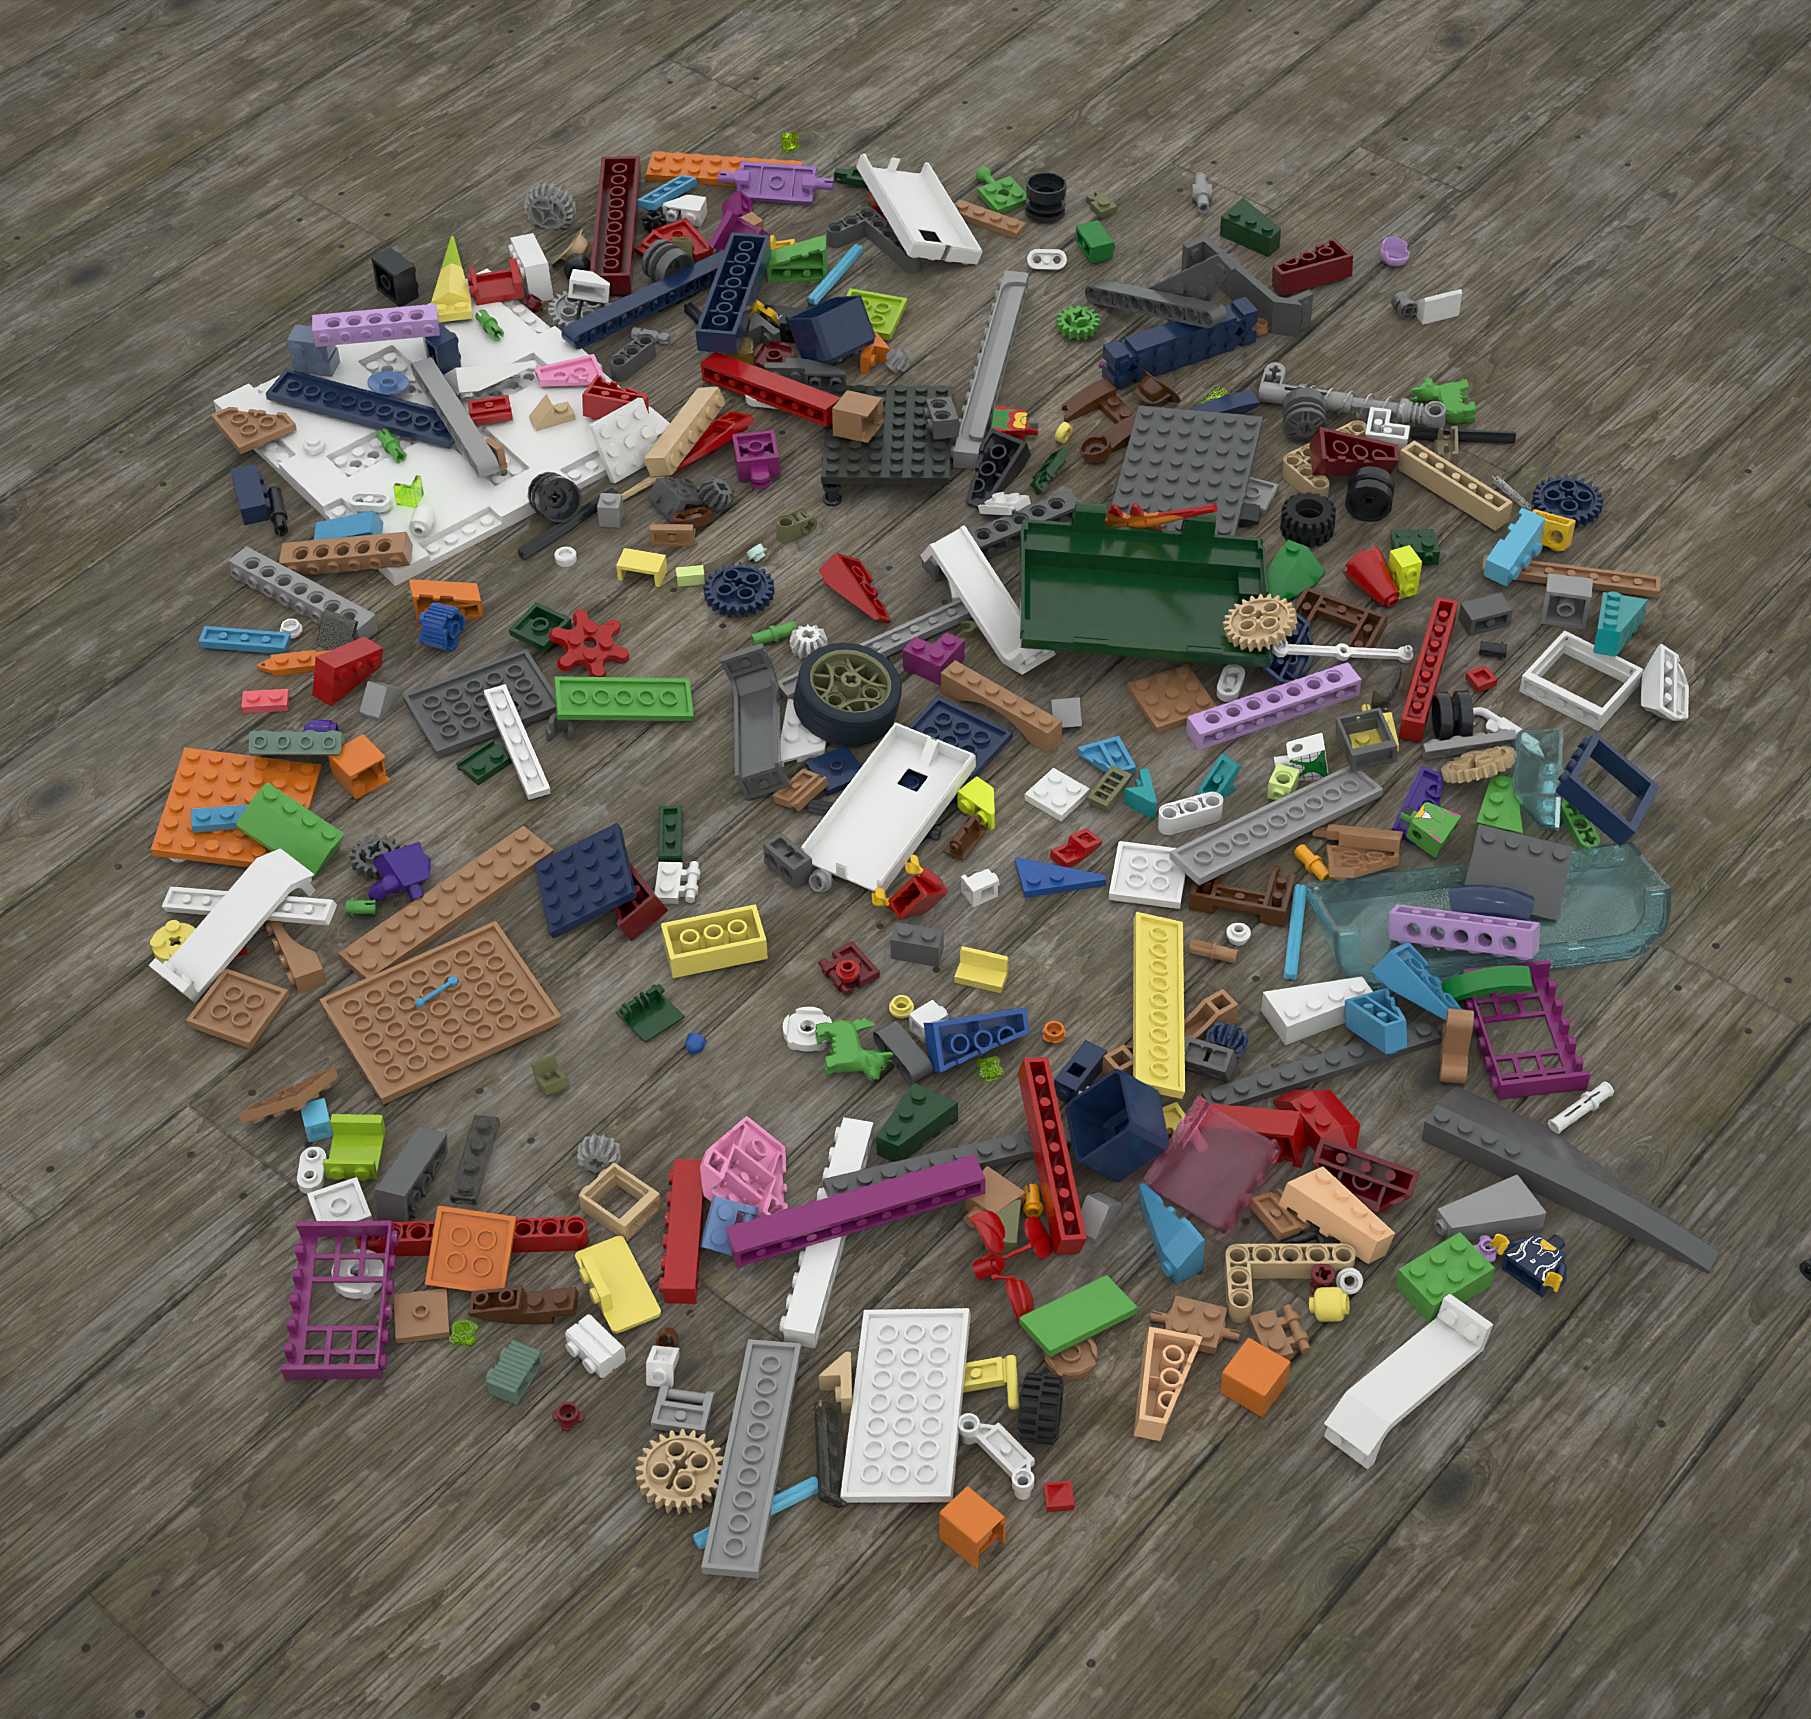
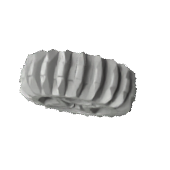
M545 182L543 186L538 184L536 187H532L529 193H527L524 201V213L528 214V220H533V225L537 224L539 228L543 227L547 230L558 229L560 231L562 228L567 229L574 221L576 202L572 201L573 196L568 195V190L562 191L561 186L557 188L554 186V183L549 186Z

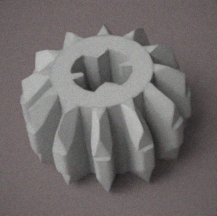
M593 1133L591 1137L585 1136L577 1150L578 1165L584 1166L585 1171H593L594 1175L596 1172L607 1169L613 1162L618 1165L621 1159L620 1144L614 1142V1138H606L604 1134L598 1136Z

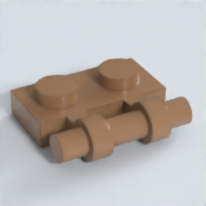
M1288 1304L1282 1307L1284 1317L1278 1318L1275 1310L1249 1316V1324L1257 1342L1285 1359H1293L1294 1352L1292 1349L1298 1347L1302 1354H1307L1311 1351L1308 1343L1310 1341L1308 1334L1302 1330L1300 1325L1301 1319L1299 1314L1293 1310L1292 1305ZM1290 1328L1293 1336L1286 1337L1284 1329Z

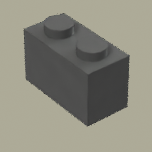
M1497 593L1460 603L1458 620L1468 635L1473 636L1510 626L1513 610L1502 593Z
M896 922L890 939L891 959L938 967L944 950V930Z

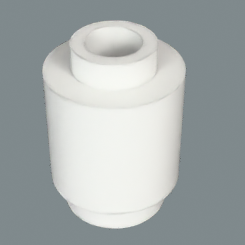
M420 505L414 510L409 524V530L414 535L424 537L430 533L435 519L433 509L427 505Z

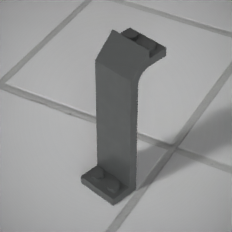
M1203 235L1183 244L1181 271L1189 269L1195 264L1201 263L1222 251L1231 259L1237 267L1220 290L1233 301L1246 297L1257 308L1258 318L1265 319L1268 322V332L1270 334L1299 337L1300 330L1311 325L1313 293L1310 290L1290 298L1278 297L1208 236Z
M763 643L720 656V662L731 683L734 695L735 778L746 800L790 787V781L781 764L779 683L771 655H768Z

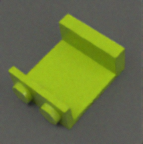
M332 1114L330 1123L333 1139L329 1159H323L322 1162L326 1179L341 1180L357 1177L358 1180H377L386 1133L383 1115Z

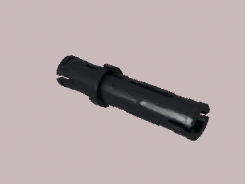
M271 486L268 489L272 515H270L271 522L274 524L275 534L278 535L279 530V536H284L288 533L286 523L288 517L284 511L282 491L280 487L276 489V486Z

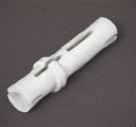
M1603 1081L1592 1091L1583 1093L1581 1099L1548 1121L1549 1129L1556 1134H1560L1561 1131L1589 1111L1598 1109L1601 1102L1614 1094L1612 1086L1608 1082Z

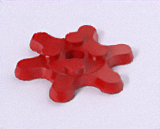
M579 609L572 616L575 625L573 629L565 630L555 627L549 632L551 642L560 644L566 649V654L560 657L557 662V667L561 671L569 672L575 666L580 665L588 669L590 677H606L604 670L606 662L615 661L623 664L629 660L628 650L613 643V637L619 634L621 630L617 620L611 619L604 625H597L589 620L585 610ZM584 641L595 642V647H586Z

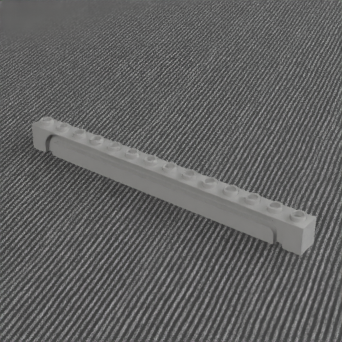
M1005 270L1003 278H999L998 290L995 292L996 303H992L991 315L988 317L989 328H985L984 340L981 341L980 346L981 353L977 355L978 366H974V379L970 380V392L966 393L965 404L967 405L962 407L963 419H959V437H954L955 446H951L950 458H953V467L975 470L980 444L991 426L994 408L997 404L1028 292V273Z

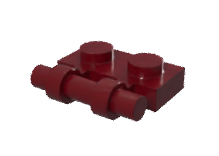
M853 941L832 951V958L834 960L829 962L826 958H822L818 962V965L822 968V973L827 978H831L834 982V987L846 996L853 993V988L850 984L855 983L861 988L880 978V971ZM843 960H853L860 966L859 976L851 983L842 982L836 975V966Z

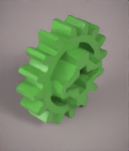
M1079 305L1076 308L1069 306V310L1062 309V313H1058L1056 327H1058V332H1062L1063 337L1069 335V339L1076 338L1080 340V337H1083L1086 340L1088 335L1094 337V332H1099V314H1094V309L1087 310V306L1081 308Z

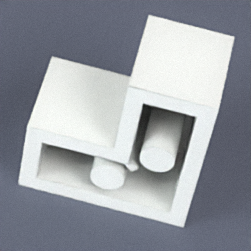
M1370 407L1365 437L1397 444L1400 456V450L1408 445L1410 426L1390 423L1391 409Z

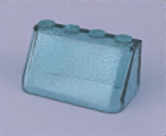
M1522 729L1516 734L1513 797L1540 828L1559 830L1561 796L1555 790L1560 783L1558 778L1562 774L1564 730Z

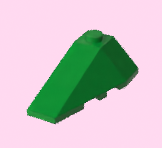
M1289 539L1266 571L1268 595L1271 594L1272 599L1279 595L1280 600L1286 598L1288 601L1291 598H1298L1305 587L1312 589L1325 575V570L1308 547Z

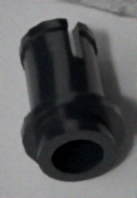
M1480 641L1479 656L1499 657V659L1502 657L1506 658L1508 644H1503L1502 641L1501 644Z

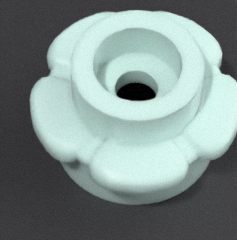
M761 543L746 552L749 556L748 560L759 561L766 556L764 552L767 548H763Z

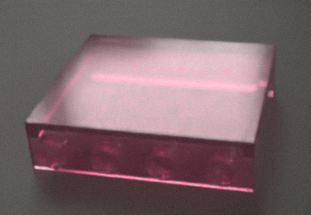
M1198 1095L1169 1139V1148L1158 1156L1142 1181L1159 1196L1225 1234L1228 1228L1232 1229L1238 1220L1237 1214L1241 1208L1249 1204L1252 1198L1251 1193L1255 1186H1259L1264 1181L1265 1171L1270 1163L1274 1164L1278 1159L1280 1146L1274 1138L1272 1141L1210 1106L1206 1099Z

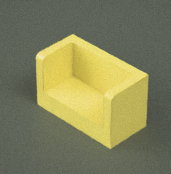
M624 548L616 565L618 581H623L627 571L654 575L655 587H660L667 573L666 555Z

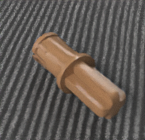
M1191 939L1188 952L1209 957L1211 961L1217 959L1235 964L1238 949L1217 945V942L1212 944Z

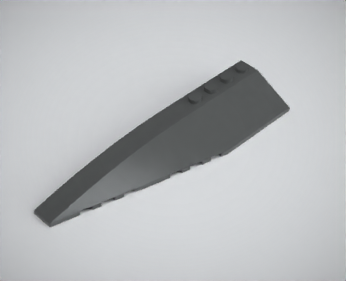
M1458 1086L1453 1087L1435 1105L1425 1120L1422 1141L1504 1179L1518 1175L1530 1191L1709 1274L1719 1256V1251L1546 1126Z

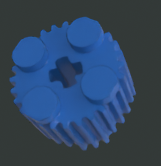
M433 602L426 612L423 611L420 614L419 624L422 625L419 642L426 646L454 651L459 644V641H456L460 634L459 631L464 630L466 626L465 616L460 615L461 612L456 607Z

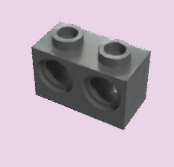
M952 398L926 399L923 417L924 420H927L928 432L931 431L933 439L959 437V419Z
M782 832L763 843L764 863L789 885L796 889L809 880L813 873L812 858Z
M1186 1036L1184 1041L1185 1070L1229 1083L1238 1062L1234 1050Z

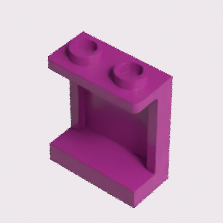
M727 210L708 244L720 252L725 250L731 232L758 235L770 234Z

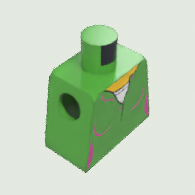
M1426 802L1418 812L1405 806L1399 818L1410 824L1406 837L1436 858L1454 833L1461 815Z

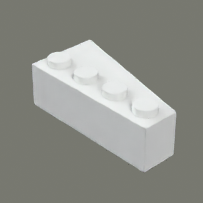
M534 234L511 237V245H508L509 253L513 259H517L527 295L533 294L542 301L554 298L548 262Z
M1363 977L1263 992L1261 1011L1284 1045H1288L1346 1023L1345 1000L1373 991Z

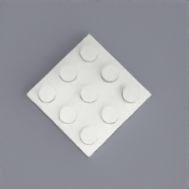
M637 398L588 425L610 483H616L645 467L646 464L643 458L658 440L643 398Z
M1119 841L1110 885L1109 900L1180 909L1186 873L1169 859L1170 851L1176 848Z

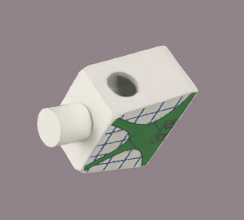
M1322 733L1290 741L1286 744L1288 755L1274 757L1275 768L1279 763L1299 769V781L1320 780L1328 776Z

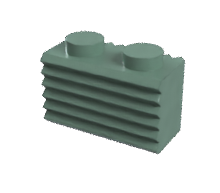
M512 1340L508 1347L502 1349L495 1368L492 1367L487 1373L486 1383L489 1394L518 1405L544 1363L542 1351Z

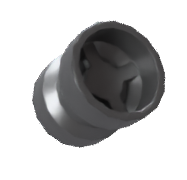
M1406 291L1398 292L1391 300L1392 307L1402 319H1410L1418 310L1417 304Z

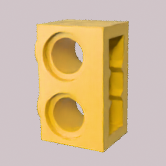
M1536 509L1532 511L1545 517L1541 544L1550 547L1553 551L1566 550L1571 545L1576 520ZM1556 531L1560 532L1563 538H1559L1556 535Z

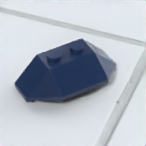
M1296 612L1298 623L1295 624L1296 630H1292V636H1286L1288 644L1313 645L1310 623ZM1271 653L1270 667L1259 668L1278 684H1285L1295 679L1303 678L1314 656L1286 654L1284 657H1277Z

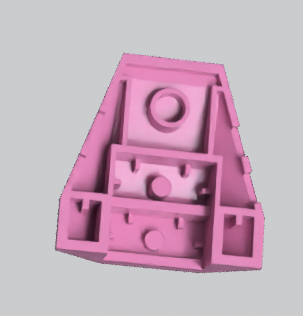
M746 1116L706 1150L700 1165L703 1195L710 1202L713 1196H718L759 1208L758 1214L754 1216V1219H757L760 1216L771 1215L788 1208V1204L784 1203V1193L787 1191V1184L783 1183V1174L786 1172V1153L783 1144ZM737 1213L735 1220L737 1223H742L744 1213Z

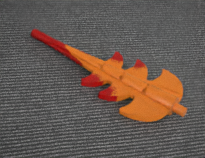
M1133 503L1129 516L1121 511L1117 504H1114L1108 509L1105 527L1119 526L1165 530L1160 525L1217 512L1218 508L1216 504L1147 514L1140 508L1138 503Z

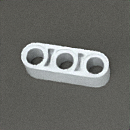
M1207 792L1162 805L1159 808L1158 830L1165 835H1173L1218 822L1222 817L1223 797L1217 792Z

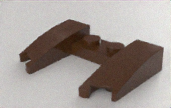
M1106 378L1092 383L1062 404V410L1068 411V414L1064 415V422L1066 423L1100 409L1115 425L1098 436L1102 437L1105 435L1110 440L1111 453L1128 446L1137 413L1132 411L1116 395V388Z
M1305 587L1294 606L1295 611L1308 621L1311 627L1320 616L1354 628L1355 630L1346 644L1349 647L1373 648L1387 627V615Z
M1273 865L1266 893L1222 885L1223 874L1201 885L1194 881L1190 894L1189 909L1213 913L1214 906L1250 914L1261 915V923L1284 927L1295 875L1292 874L1290 879L1287 880L1278 875L1281 867Z

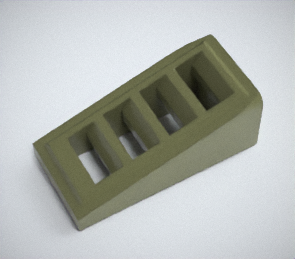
M1112 765L1087 797L1089 805L1110 814L1133 775ZM1117 774L1124 778L1122 780H1119L1117 778H1114L1113 775ZM1112 781L1118 785L1115 787L1109 784V782ZM1105 788H1108V789L1112 790L1113 792H1112V793H1109V792L1105 791ZM1101 794H1102V795H1104V796H1106V797H1108V798L1105 800V799L1101 798L1100 796H1101Z

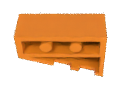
M409 579L418 629L422 627L419 624L421 612H426L433 602L458 608L459 612H461L460 615L465 616V620L484 617L477 583Z

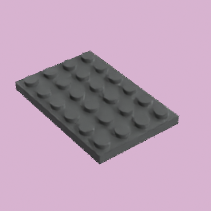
M527 649L402 694L404 703L437 758L500 735L484 697V690L506 684L523 726L556 713L555 692Z

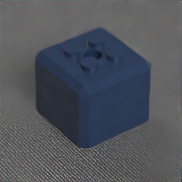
M861 295L836 296L787 319L802 359L823 363H838L843 361L844 357L848 355L851 356L861 352V349L873 344L876 338Z
M1115 1069L1071 1099L1065 1109L1075 1161L1113 1181H1121L1169 1148L1170 1141L1159 1091L1122 1070Z

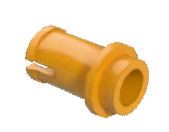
M1029 1184V1192V1188L1026 1185L1023 1189L1025 1191L1023 1212L1027 1217H1039L1043 1211V1204L1040 1202V1187L1036 1184Z

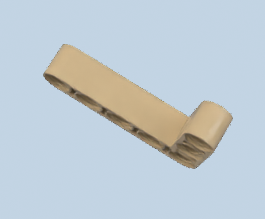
M1353 421L1336 429V431L1365 437L1367 424L1363 421ZM1309 443L1286 454L1283 458L1282 477L1300 493H1317L1328 498L1330 485L1328 478L1324 475H1312Z
M1233 1244L1229 1246L1226 1250L1224 1265L1228 1317L1235 1323H1244L1249 1320L1253 1302L1252 1279H1312L1311 1271L1317 1264L1330 1265L1335 1271L1336 1279L1337 1274L1342 1269L1347 1267L1354 1268L1355 1250L1348 1244ZM1288 1258H1292L1293 1261L1290 1262V1261H1287V1259H1288Z

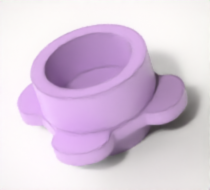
M1482 1235L1479 1243L1473 1246L1490 1263L1494 1262L1497 1258L1498 1249L1489 1245L1492 1239L1488 1235Z

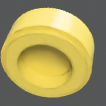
M1063 422L1055 434V441L1061 444L1065 443L1072 433V425Z

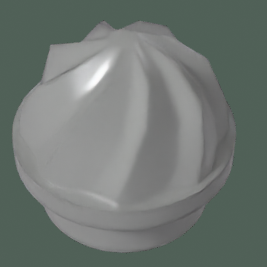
M824 869L815 870L809 877L810 887L814 891L821 893L827 892L832 887V882L834 881L832 873Z

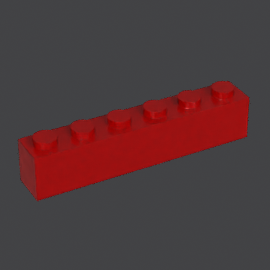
M675 1159L674 1170H669V1185H672V1191H667V1206H670V1212H665V1228H668V1233L663 1234V1249H666V1255H661V1271L665 1272L664 1277H659V1293H664L665 1303L697 1304L701 1256L700 1243L705 1207V1196L703 1195L700 1172L702 1160Z

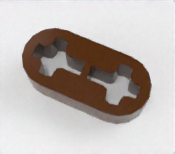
M697 507L677 512L672 516V524H693L694 528L708 525L712 521L711 510L706 507Z

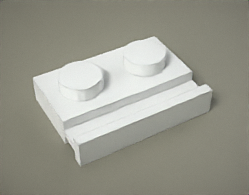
M998 492L993 494L991 499L984 502L985 505H978L980 514L1012 515V512L1019 511L1031 504L1027 495H1019V493L1007 495L1004 492Z

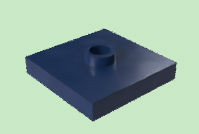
M846 745L805 762L808 771L819 774L821 778L827 777L829 785L823 789L827 796L844 790L862 767Z

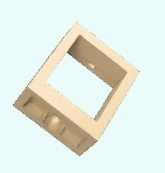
M614 1162L607 1169H603L598 1177L590 1185L585 1186L579 1194L581 1211L617 1236H623L626 1242L662 1209L660 1193ZM616 1185L639 1200L620 1219L597 1204Z

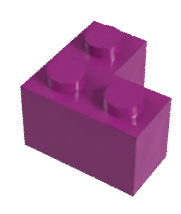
M945 632L934 645L914 637L903 649V669L940 686L941 672L955 660L962 663L965 659V640L948 632Z

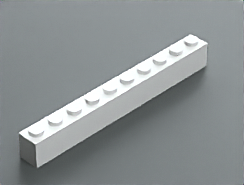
M843 1117L841 1127H837L835 1131L834 1142H836V1145L830 1148L828 1158L830 1166L829 1168L825 1167L823 1179L866 1168L874 1139L873 1122ZM824 1187L819 1188L817 1201L828 1198ZM847 1235L808 1246L805 1251L800 1252L798 1262L800 1271L799 1273H794L792 1282L794 1292L787 1297V1316H782L780 1322V1332L784 1334V1342L801 1343V1346L816 1348Z

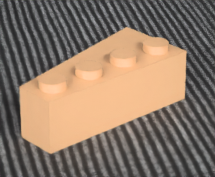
M1320 1167L1287 1182L1278 1204L1285 1210L1291 1208L1297 1212V1218L1306 1223L1309 1220L1320 1227L1319 1232L1326 1237L1336 1238L1341 1241L1340 1244L1352 1246L1356 1252V1257L1367 1264L1386 1256L1395 1235L1383 1221L1324 1167Z
M1149 1327L1143 1347L1133 1436L1161 1441L1197 1355L1202 1336Z

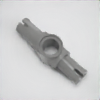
M1198 172L1195 174V184H1192V202L1197 203L1199 213L1205 214L1209 211V202L1212 201V184L1206 182L1205 173Z

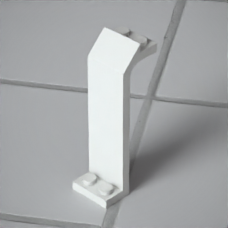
M965 525L937 542L930 544L920 555L924 562L933 559V561L938 563L1003 664L1023 675L1056 655L1053 650L1021 648L1020 610Z
M281 848L256 858L169 961L165 960L162 964L155 958L149 966L196 1003L291 891L298 888L309 897L315 892L316 889L310 884L314 873Z
M1448 1294L1443 1299L1439 1313L1432 1322L1346 1391L1324 1423L1327 1426L1324 1437L1366 1469H1369L1375 1463L1381 1443L1388 1432L1484 1350L1493 1324L1460 1300Z

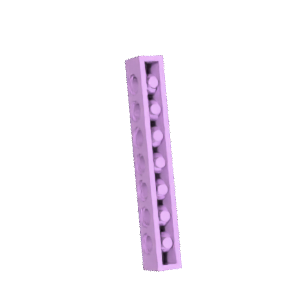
M1348 662L1187 716L1186 733L1197 749L1202 750L1360 695L1361 678Z

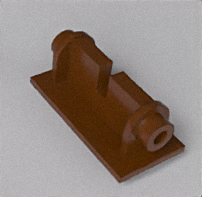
M977 815L969 816L943 853L964 861L987 831L986 828L980 826V817Z

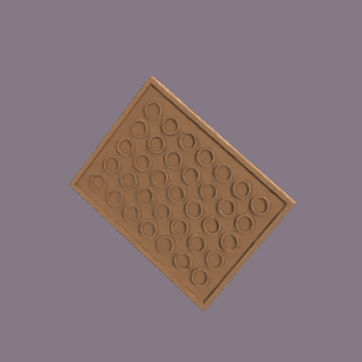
M496 921L319 999L322 1009L382 1105L562 1023L560 1013ZM456 976L458 978L456 986H449L427 1000L422 1007L415 1005L417 998H423L447 983L449 977Z

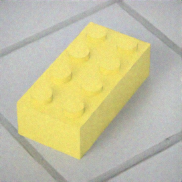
M756 904L661 923L663 944L672 978L768 959L766 937Z

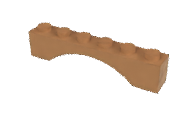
M956 660L941 672L942 693L958 702L973 701L996 710L1012 722L1029 743L1048 753L1062 740V721Z
M266 920L267 922H264V926L268 936L273 935L274 937L271 939L276 953L279 951L281 953L278 956L281 966L289 971L286 972V976L290 986L295 985L298 994L326 985L324 971L316 952L295 942L283 928V922Z
M1224 989L1205 998L1184 1019V1041L1186 1036L1205 1041L1208 1029L1215 1022L1223 1023L1226 1021L1231 1025L1236 1024L1237 1002ZM1122 1045L1103 1056L1102 1075L1104 1077L1115 1069L1122 1070L1133 1076V1045Z

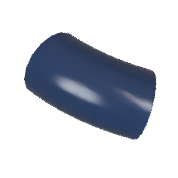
M1463 885L1449 889L1450 906L1453 912L1528 921L1535 902L1534 896L1501 886Z

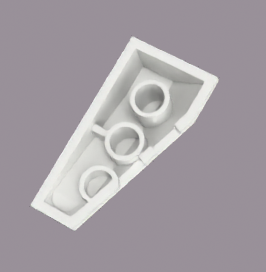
M535 362L460 367L444 374V377L456 396L460 395L461 399L471 398L473 394L535 366Z

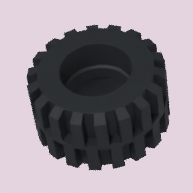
M1306 492V494L1297 493V496H1290V499H1286L1282 506L1280 524L1282 536L1286 540L1289 539L1310 548L1327 543L1333 537L1336 507L1333 506L1332 501H1328L1327 497L1320 496L1317 493L1311 494V492Z
M1032 1372L1026 1374L1022 1385L1018 1416V1436L1021 1442L1054 1445L1057 1441L1064 1390L1061 1376Z

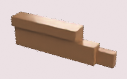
M1328 824V827L1320 826L1314 829L1312 836L1338 840L1339 846L1399 852L1403 832Z

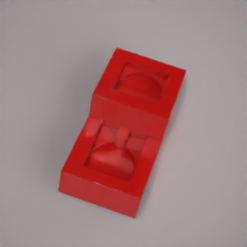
M1085 828L1071 834L1068 843L1052 849L1049 857L1059 866L1071 868L1102 845V840Z

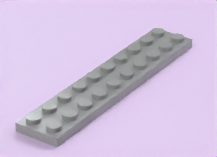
M1347 766L1170 851L1169 859L1193 881L1201 885L1383 795V788L1363 771L1352 772L1350 766Z
M748 1339L701 1566L702 1574L759 1578L802 1352L801 1343Z

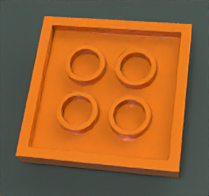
M438 1206L425 1285L465 1291L506 1288L517 1217Z

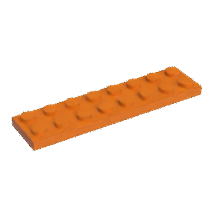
M659 151L652 152L646 171V181L669 182L682 174L697 177V184L737 187L734 183H719V170L736 172V170L740 169L741 161L802 165V162Z

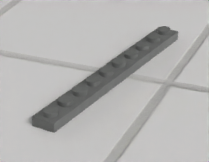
M1430 1020L1422 1021L1406 1027L1407 1048L1398 1050L1394 1054H1385L1366 1040H1362L1202 1091L1201 1098L1206 1104L1245 1106L1437 1045L1440 1042V1036Z
M1063 1124L1067 1148H1071L1072 1141ZM1029 1130L824 1178L823 1187L827 1196L832 1197L837 1193L856 1190L861 1186L873 1185L885 1179H893L912 1171L924 1170L936 1164L954 1161L960 1157L975 1155L981 1169L987 1166L993 1167L1034 1157Z

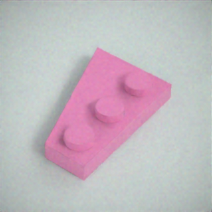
M594 354L535 368V375L541 387L589 385L597 374L602 376V380L605 381V377Z

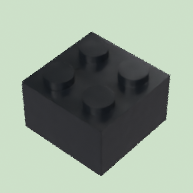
M391 247L371 257L378 291L399 307L419 298V285L415 275L416 268L412 262L406 260Z

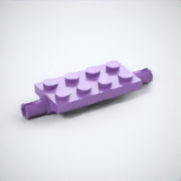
M741 161L740 169L736 170V172L719 170L720 175H718L719 183H734L737 189L752 199V201L813 205L816 189L831 191L834 189V178H817L816 166Z

